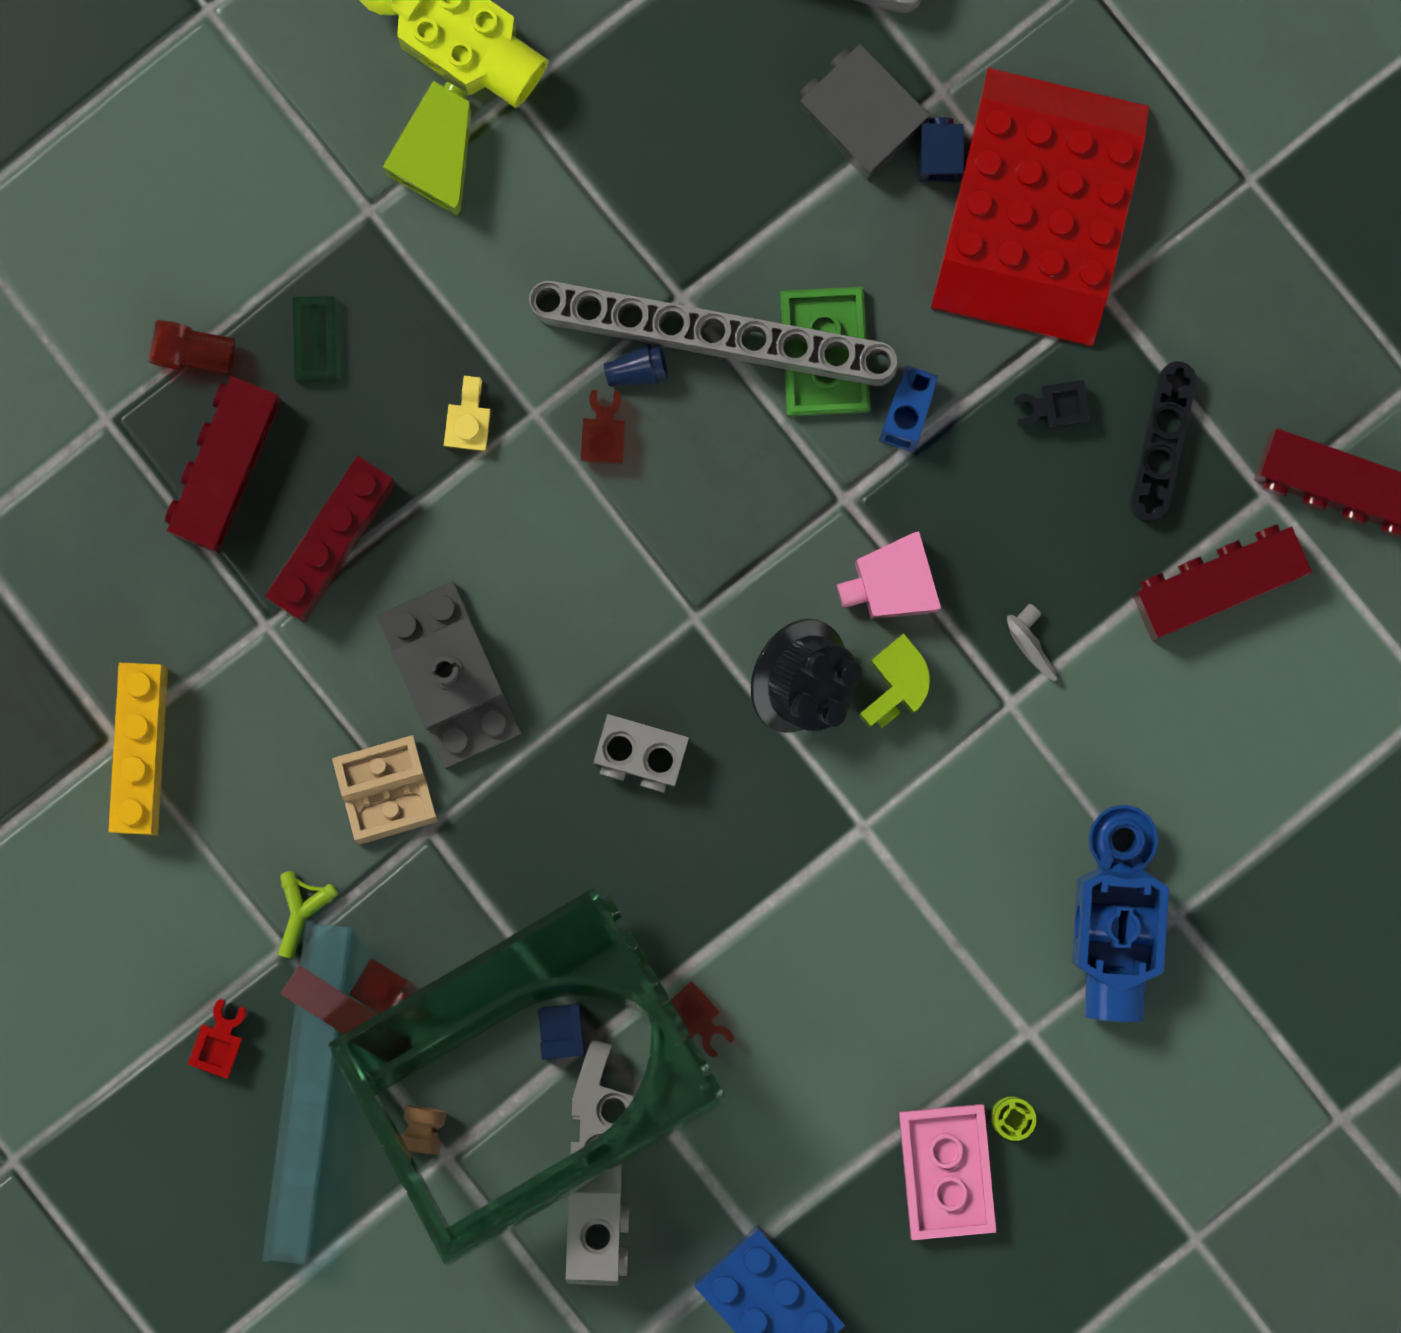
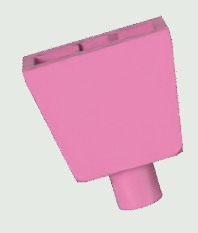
M919 531L857 559L855 565L859 578L836 584L842 608L866 602L871 619L930 614L941 609Z

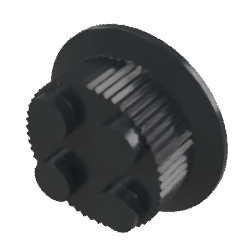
M802 619L792 622L780 629L767 642L756 661L751 679V699L754 710L765 725L779 732L792 733L801 730L817 732L818 730H825L827 727L830 728V726L837 727L843 723L850 705L853 704L857 694L856 691L858 690V681L861 677V667L855 661L853 654L844 647L839 634L830 625L815 619Z

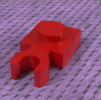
M221 998L215 1003L213 1008V1016L216 1021L215 1026L202 1024L187 1065L228 1079L244 1039L234 1035L233 1031L235 1027L241 1025L246 1019L247 1007L240 1006L237 1016L234 1019H227L223 1014L226 1000Z

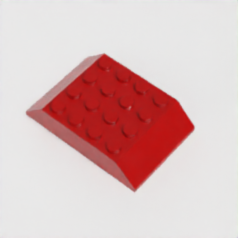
M987 68L965 160L964 174L960 181L931 309L1092 347L1110 290L1145 140L1149 106Z

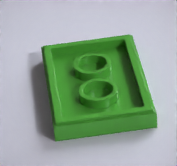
M863 287L780 291L781 324L866 339ZM791 340L786 344L784 352L788 357L800 358L806 353L808 347L801 340ZM841 347L830 349L825 356L826 361L833 366L843 365L849 358L848 352ZM784 369L787 417L870 413L871 411L870 391L867 384Z

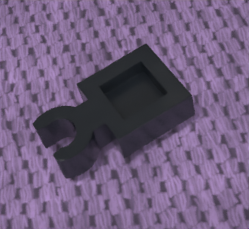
M1084 380L1042 386L1041 399H1037L1030 394H1021L1013 400L1014 405L1027 404L1032 410L1030 417L1017 420L1018 427H1030L1039 418H1046L1047 429L1090 422Z

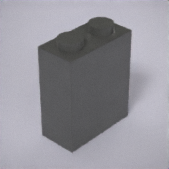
M859 44L852 52L845 48L830 63L829 66L833 70L822 80L816 76L801 90L800 95L803 98L800 100L799 111L868 181L920 131L922 123H928L930 115Z

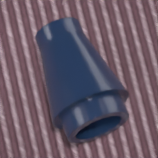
M648 343L613 361L604 363L605 376L609 387L659 384L660 379L668 378L667 364L660 345L651 347Z

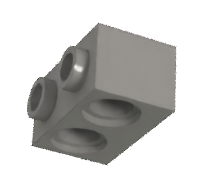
M607 714L593 763L594 765L601 766L600 775L624 781L625 775L629 774L642 778L640 786L664 793L666 785L675 788L689 737ZM615 738H625L632 745V753L624 761L613 760L608 755V745ZM657 749L668 751L673 758L671 768L663 773L653 771L648 765L649 755Z

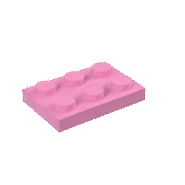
M984 1104L899 1111L911 1240L996 1233Z

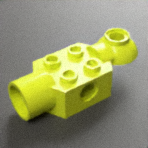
M359 0L368 10L379 15L399 16L397 38L401 49L449 83L462 89L468 96L486 87L514 108H518L534 90L547 68L549 62L547 58L515 37L516 25L514 16L491 0Z

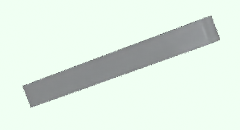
M543 281L536 284L529 295V304L536 318L550 326L872 386H883L890 383L897 372V356L895 351L883 342L555 281ZM548 294H555L560 297L558 308L552 312H544L539 309L540 300ZM597 302L601 305V312L595 319L586 320L580 317V309L585 303ZM629 309L639 310L642 313V320L637 326L628 328L620 323L621 316L625 311ZM669 317H678L684 322V326L678 334L667 335L661 331L662 323ZM711 324L720 325L725 329L723 338L716 343H709L702 338L704 329ZM751 332H759L766 337V342L761 349L751 351L743 345L744 338ZM791 340H801L807 345L808 349L802 357L791 358L784 352L786 344ZM834 347H841L848 352L849 358L843 365L833 366L826 361V353ZM874 355H883L889 360L890 367L884 373L875 374L867 368V361Z

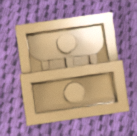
M413 735L332 758L341 796L345 802L352 833L357 845L438 822Z

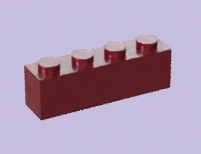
M230 376L227 385L220 384L213 400V407L217 408L211 424L208 422L204 423L197 439V445L201 447L195 462L189 461L182 474L181 484L185 485L179 501L173 499L167 510L164 522L169 524L167 529L169 534L219 554L282 402L278 394Z
M1278 428L1269 434L1254 477V481L1263 484L1262 490L1280 497H1286L1287 492L1302 497L1301 503L1307 507L1326 511L1328 506L1342 511L1341 518L1349 522L1365 525L1366 521L1381 525L1382 533L1401 539L1400 471Z
M357 455L264 597L305 623L396 486L394 479Z
M1275 524L1255 533L1257 541L1242 547L1240 540L1217 549L1219 557L1204 563L1200 556L1179 565L1180 574L1165 580L1163 573L1139 582L1142 590L1132 596L1151 640L1159 639L1311 574L1312 570L1293 527L1291 526L1281 531L1278 524Z

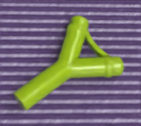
M286 871L280 875V880L290 910V917L277 954L294 959L306 920L325 905L331 903L338 896V890L332 884H327L325 887L308 885L297 879L293 871ZM299 885L307 890L318 892L303 902Z

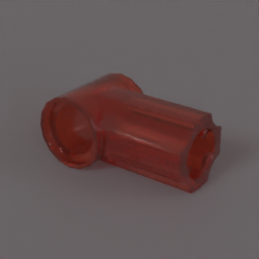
M156 320L147 362L169 369L184 370L185 367L229 375L233 365L236 340L230 337L193 331L191 327L180 323Z

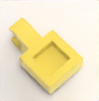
M464 376L461 406L448 405L444 447L486 452L491 410L479 408L482 387L480 377Z

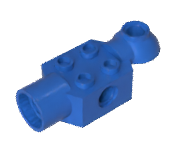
M1129 805L1113 806L1100 813L1091 827L1089 844L1090 851L1097 862V869L1077 879L1072 963L1087 973L1084 1017L1106 1021L1140 1022L1144 1020L1146 981L1164 973L1169 887L1145 872V867L1155 856L1158 846V834L1155 824L1150 816L1141 809ZM1120 828H1127L1132 834L1131 844L1125 850L1118 851L1112 844L1113 834Z

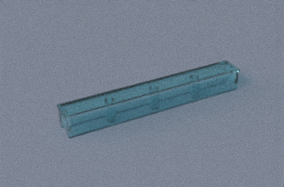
M306 920L300 966L344 993L352 927L320 924L317 921ZM295 1004L262 1256L263 1262L273 1260L306 1264V1261H309L339 1031Z

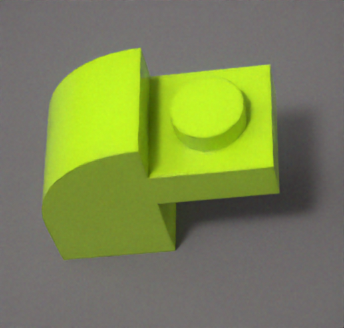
M902 634L869 662L890 689L858 715L868 728L876 722L881 728L887 725L901 713L896 707L900 702L913 714L919 709L927 696L930 684L927 664L920 652L905 634Z

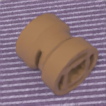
M405 1105L403 1119L408 1124V1127L400 1135L398 1148L412 1152L439 1155L442 1141L438 1137L439 1132L437 1131L438 1128L445 1125L447 1112L433 1108Z

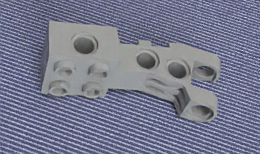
M594 1039L591 1040L572 1098L573 1120H580L579 1142H571L570 1152L571 1163H579L578 1185H569L567 1284L619 1286V1276H627L628 1247H620V1233H629V1204H621L622 1155L639 1111L661 1107L673 1064L652 1058L640 1098L601 1086V1079L609 1052L612 1050V1045ZM609 1102H619L625 1107L626 1115L618 1123H609L601 1115L604 1105ZM598 1142L607 1143L613 1149V1156L610 1161L601 1165L591 1161L588 1155L592 1145ZM596 1229L605 1230L610 1235L608 1245L599 1250L590 1248L586 1243L588 1234Z

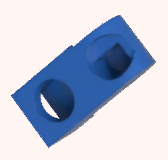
M906 365L879 438L880 442L912 453L915 452L938 375Z

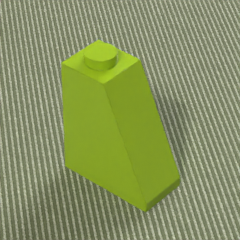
M433 81L382 167L386 176L458 216L462 208L472 110L470 102L466 100L467 93L449 82H446L443 87Z

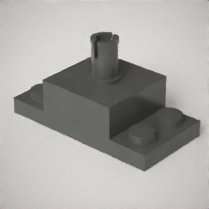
M453 581L376 615L423 725L428 730L445 769L522 735Z

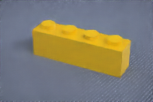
M119 662L108 829L110 833L158 835L168 668L161 664Z

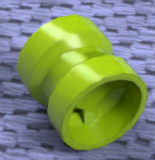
M1006 1096L998 1100L993 1106L991 1123L994 1130L1002 1137L1011 1141H1020L1027 1138L1034 1131L1036 1113L1027 1101L1016 1096Z

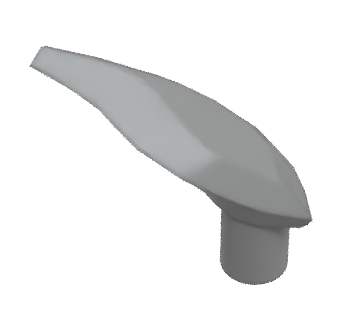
M1028 604L1017 617L1014 615L1007 616L1010 633L1029 661L1044 675L1055 681L1058 677L1050 661L1042 651L1039 640L1029 629L1041 616V612L1034 605Z

